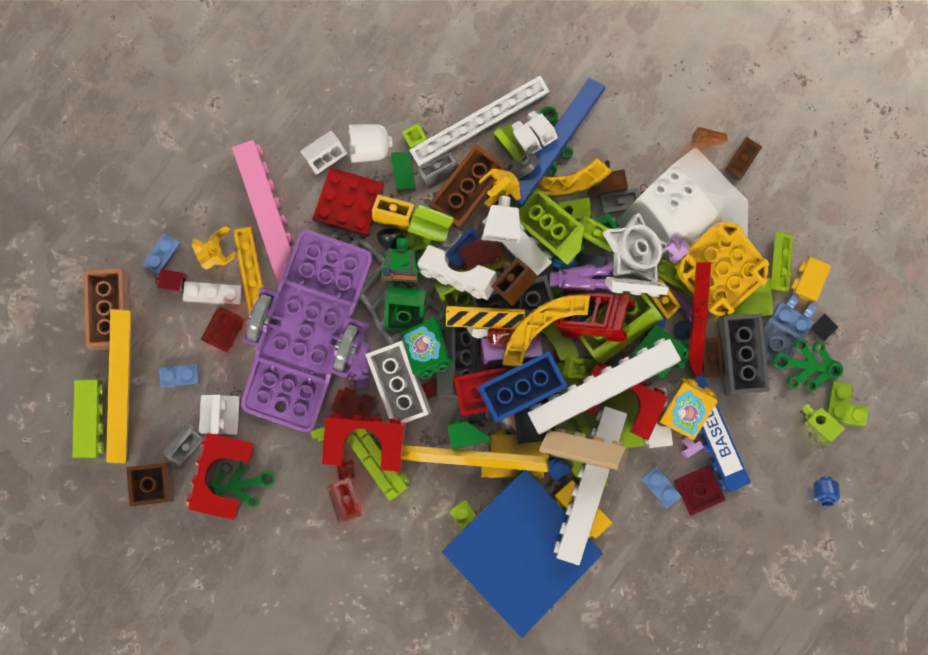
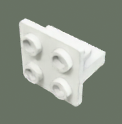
M214 394L201 395L199 433L237 435L240 397Z

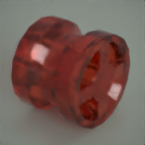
M353 459L345 462L342 466H337L339 480H344L345 477L355 478Z

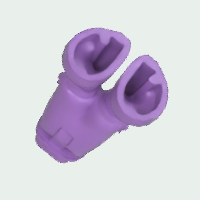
M609 261L607 265L598 268L587 264L580 267L559 269V272H550V287H559V290L586 291L588 293L594 291L595 288L607 290L608 294H616L605 285L606 279H592L595 276L614 277V261Z
M362 322L365 323V327L349 371L352 378L351 381H354L355 389L370 387V366L365 355L370 352V348L364 340L365 331L370 328V322Z

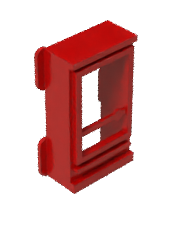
M563 291L562 297L568 295H590L589 303L596 304L591 323L568 321L569 316L555 320L554 325L559 329L563 337L580 338L582 334L604 336L610 342L623 343L627 340V334L622 327L627 307L635 306V302L630 294L618 295ZM599 305H608L604 324L595 323Z

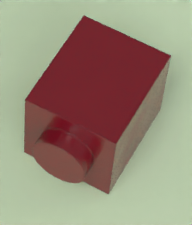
M160 269V273L156 276L157 288L183 294L187 275L182 272Z

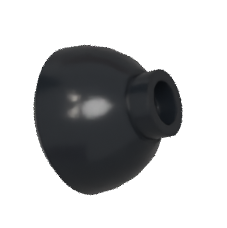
M388 228L379 231L376 235L379 243L387 251V249H396L397 238H403V231L397 228Z

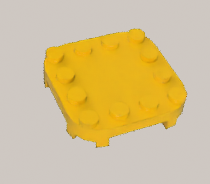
M720 222L708 229L689 246V252L675 264L679 278L694 296L696 263L711 262L708 312L719 316L734 313V309L760 285L764 286L768 281L769 263L767 259L761 256L742 231L743 228L730 222Z

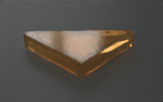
M697 127L692 135L693 143L727 141L726 133Z

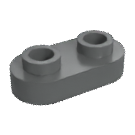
M532 153L525 154L519 161L508 165L505 171L513 173L519 180L537 167L539 159Z

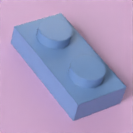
M163 233L143 265L156 274L160 273V269L166 268L181 244Z
M198 364L159 368L160 387L200 384Z
M657 466L641 478L666 509L682 497Z

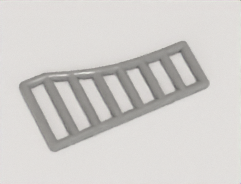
M338 228L331 235V238L338 240L346 232L353 238L350 242L351 245L362 246L370 252L372 257L381 263L379 268L364 283L359 301L370 314L386 344L389 346L397 343L402 338V332L397 331L391 338L388 330H384V318L381 320L376 309L385 300L388 286L397 287L402 282L408 288H420L413 282L392 280L380 295L370 303L364 294L381 277L385 257L361 235ZM426 294L425 311L430 307L438 314L435 317L436 319H445L446 311Z

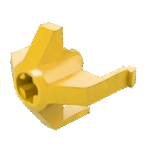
M492 169L479 180L481 184L490 175L496 180L493 183V188L487 192L490 198L484 202L488 208L498 201L500 196H508L510 194L516 202L521 199L519 181L509 171Z
M226 225L212 234L205 244L196 238L193 239V250L203 268L209 269L214 264L225 266L235 258V251L225 257L222 255V250L219 246L220 238L230 231V228Z

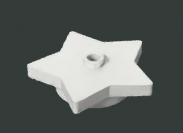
M640 213L634 215L625 228L603 231L604 237L614 252V277L635 274L642 280L658 282L657 264L663 253L667 250L666 247L668 245L660 240L653 230L646 226Z

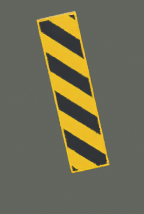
M446 306V326L516 329L525 318V309Z

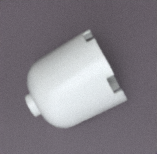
M352 124L348 126V133L351 142H349L351 163L383 160L387 156L389 147H392V136H388L387 130L382 125Z

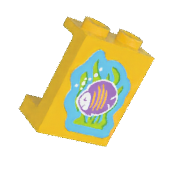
M681 378L680 386L665 411L662 410L659 421L694 440L718 400L715 392L707 387L703 389L697 386L698 383L690 378L687 380Z

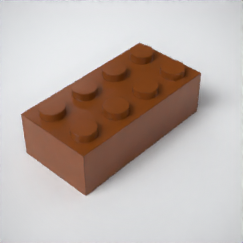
M475 144L429 203L430 209L453 217L452 225L461 230L486 198L487 192L493 188V183L496 181L491 175L481 184L479 180L492 169L505 171L506 166Z

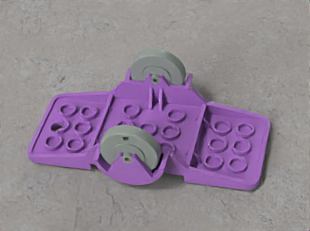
M304 230L298 235L285 273L276 292L260 287L259 298L252 307L247 321V332L242 342L257 348L241 401L242 409L245 412L301 432L313 430L332 374L347 377L363 334L365 323L353 320L352 316L372 263V255L369 251L311 230ZM283 401L286 404L284 412L276 410L277 402Z

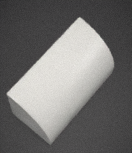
M329 131L300 151L316 175L348 154L332 131Z

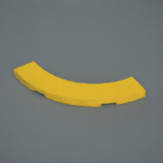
M596 158L587 167L573 175L543 177L536 189L538 188L548 197L570 196L597 185L612 171Z
M568 295L556 298L529 313L511 335L504 352L502 365L514 367L522 365L526 351L533 338L551 322L573 315H588L590 295Z

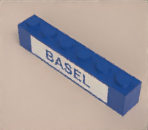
M704 375L693 379L698 383L697 386L703 389L705 387L710 389ZM716 403L698 435H702L704 450L712 458L710 464L714 472L717 471L719 474L718 482L722 490L725 489L726 492H731L750 484L751 481Z

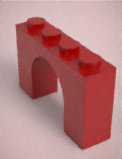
M600 363V365L596 364L591 375L597 377L601 375V370L609 366ZM642 381L629 388L636 395L639 402V411L630 433L649 440L668 397L664 395L665 391L654 387V390L647 388V383ZM599 404L585 412L594 416Z
M333 412L325 417L322 464L342 466L345 463L346 443L351 432L357 429H367L376 434L381 442L380 470L395 472L402 470L406 422H401L399 418H390L389 421L382 420V417L370 416V419L362 418L363 415L358 414L344 417L343 413Z
M207 433V436L203 437L201 442V448H203L202 456H198L196 462L198 472L197 475H193L191 482L193 491L192 494L188 495L186 506H189L188 510L236 521L241 501L215 495L208 486L207 476L212 465L223 459L251 463L255 444Z

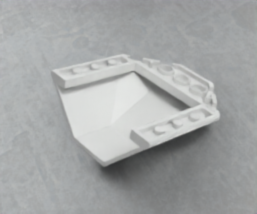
M696 147L665 171L617 219L619 225L617 228H625L631 218L640 213L646 226L653 230L658 238L665 243L671 238H674L677 242L684 239L690 246L708 229L720 222H730L743 228L742 231L748 238V200ZM666 250L661 257L670 261L669 251Z

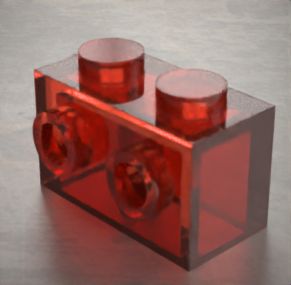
M480 238L460 248L457 254L466 271H470L478 265L483 266L489 262L492 265L500 261L504 251L498 241L481 240Z
M218 305L201 340L228 353L234 344L238 332L242 329L245 319Z
M345 387L344 390H338L331 411L343 413L347 417H351V414L363 415L362 418L370 419L376 402L372 401L373 397L366 394H362V397L355 395V390Z
M350 478L332 483L327 487L338 524L362 516L361 505L357 501L355 486L351 483Z

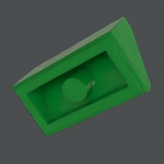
M410 152L391 153L397 192L416 189Z

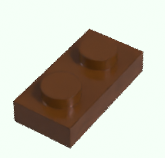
M746 136L725 170L742 179L762 146Z
M721 337L705 338L702 367L705 377L724 376Z

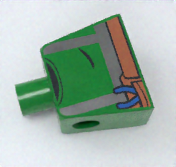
M397 238L396 249H387L381 280L419 282L417 252L408 250V239Z

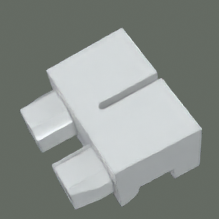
M532 111L527 116L529 122L523 125L521 121L512 124L513 134L525 154H534L542 149L540 143L545 147L558 138L554 127L542 113L538 114Z

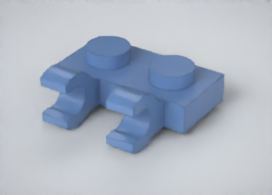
M791 294L785 305L782 303L778 304L771 318L805 338L814 321L810 320V317L817 307L811 303L807 304L803 313L800 314L793 310L800 297Z

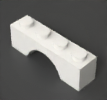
M428 245L417 263L423 276L427 278L433 277L444 285L450 284L461 292L467 291L478 299L488 300L494 290L491 286L498 279L495 271L480 265L467 272L454 271L448 267L449 260L446 252Z

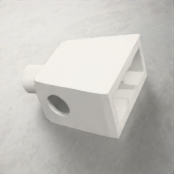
M500 196L498 205L490 206L481 240L518 244L521 239L519 209L510 207V197Z

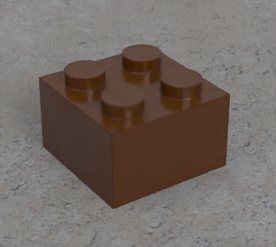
M171 463L126 467L130 506L174 501Z

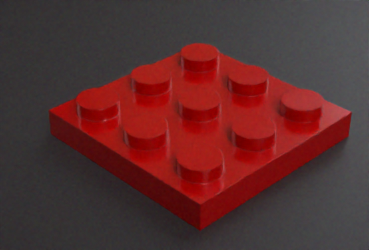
M330 167L312 218L313 221L368 237L373 221L372 209L377 196L382 194L384 183Z

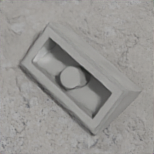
M449 151L417 168L429 189L450 178L459 165Z
M188 423L163 453L165 457L181 467L201 444L204 436Z

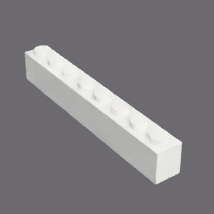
M662 338L653 343L655 347L649 350L645 347L637 351L636 357L630 359L628 356L618 362L619 365L613 369L609 366L600 371L601 375L597 377L591 375L583 380L584 384L578 387L574 384L566 388L565 394L559 396L557 393L548 398L549 402L543 405L538 403L530 407L531 411L528 412V415L538 434L540 435L681 362L671 340L665 341Z
M605 406L602 410L599 409L595 419L598 421L596 429H592L589 439L593 440V436L604 438L605 443L619 442L627 413ZM589 464L580 466L577 476L580 477L578 485H574L571 494L574 496L573 503H569L565 514L568 515L566 523H562L559 532L562 534L560 542L556 541L553 552L556 553V558L580 565L610 469Z

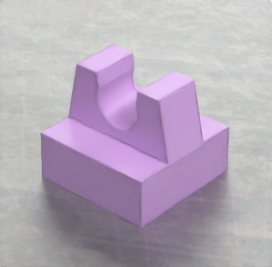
M671 238L666 243L668 245L666 249L669 251V260L674 264L689 252V244L684 239L677 242L674 238Z
M687 436L680 440L685 447L681 451L685 458H689L704 448L700 441L693 442Z

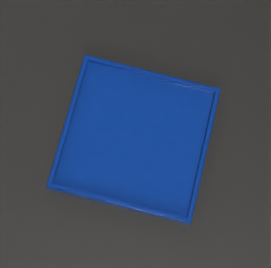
M522 470L441 551L521 638L603 554L588 538L580 565L555 557L554 547L556 541L560 542L561 540L560 528L563 522L566 523L568 515L565 514L566 512L527 470Z

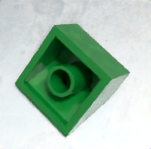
M388 286L385 298L384 330L404 332L423 323L426 290Z
M462 419L453 420L451 425H448L452 449L491 441L489 436L468 422H463Z

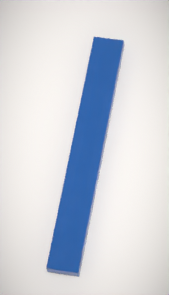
M591 78L587 80L555 125L554 129L558 138L545 147L541 145L542 149L535 154L539 159L537 167L518 180L521 199L516 202L509 194L510 201L521 207L525 205L605 91V85Z

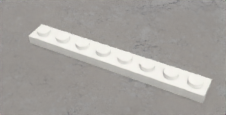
M538 76L411 148L410 153L417 165L421 167L546 96L550 91L541 76Z

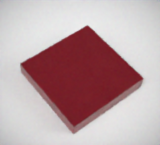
M706 465L674 480L689 516L726 501L710 465Z

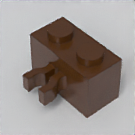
M606 160L605 165L610 168V162ZM625 170L612 171L605 179L588 189V198H598L603 194L627 190L628 184Z
M518 257L509 267L504 262L501 263L504 267V272L499 273L495 270L498 279L491 286L512 306L538 278L536 273Z

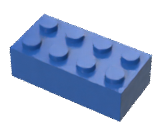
M548 351L478 386L477 390L494 423L497 424L559 393L568 386L551 353Z

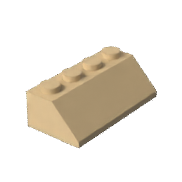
M555 428V431L548 430L539 449L540 452L547 455L619 472H624L629 450L624 447L622 442L612 441V444L605 443L604 438L593 436L592 440L585 438L586 434L578 432L570 435L566 434L567 430Z

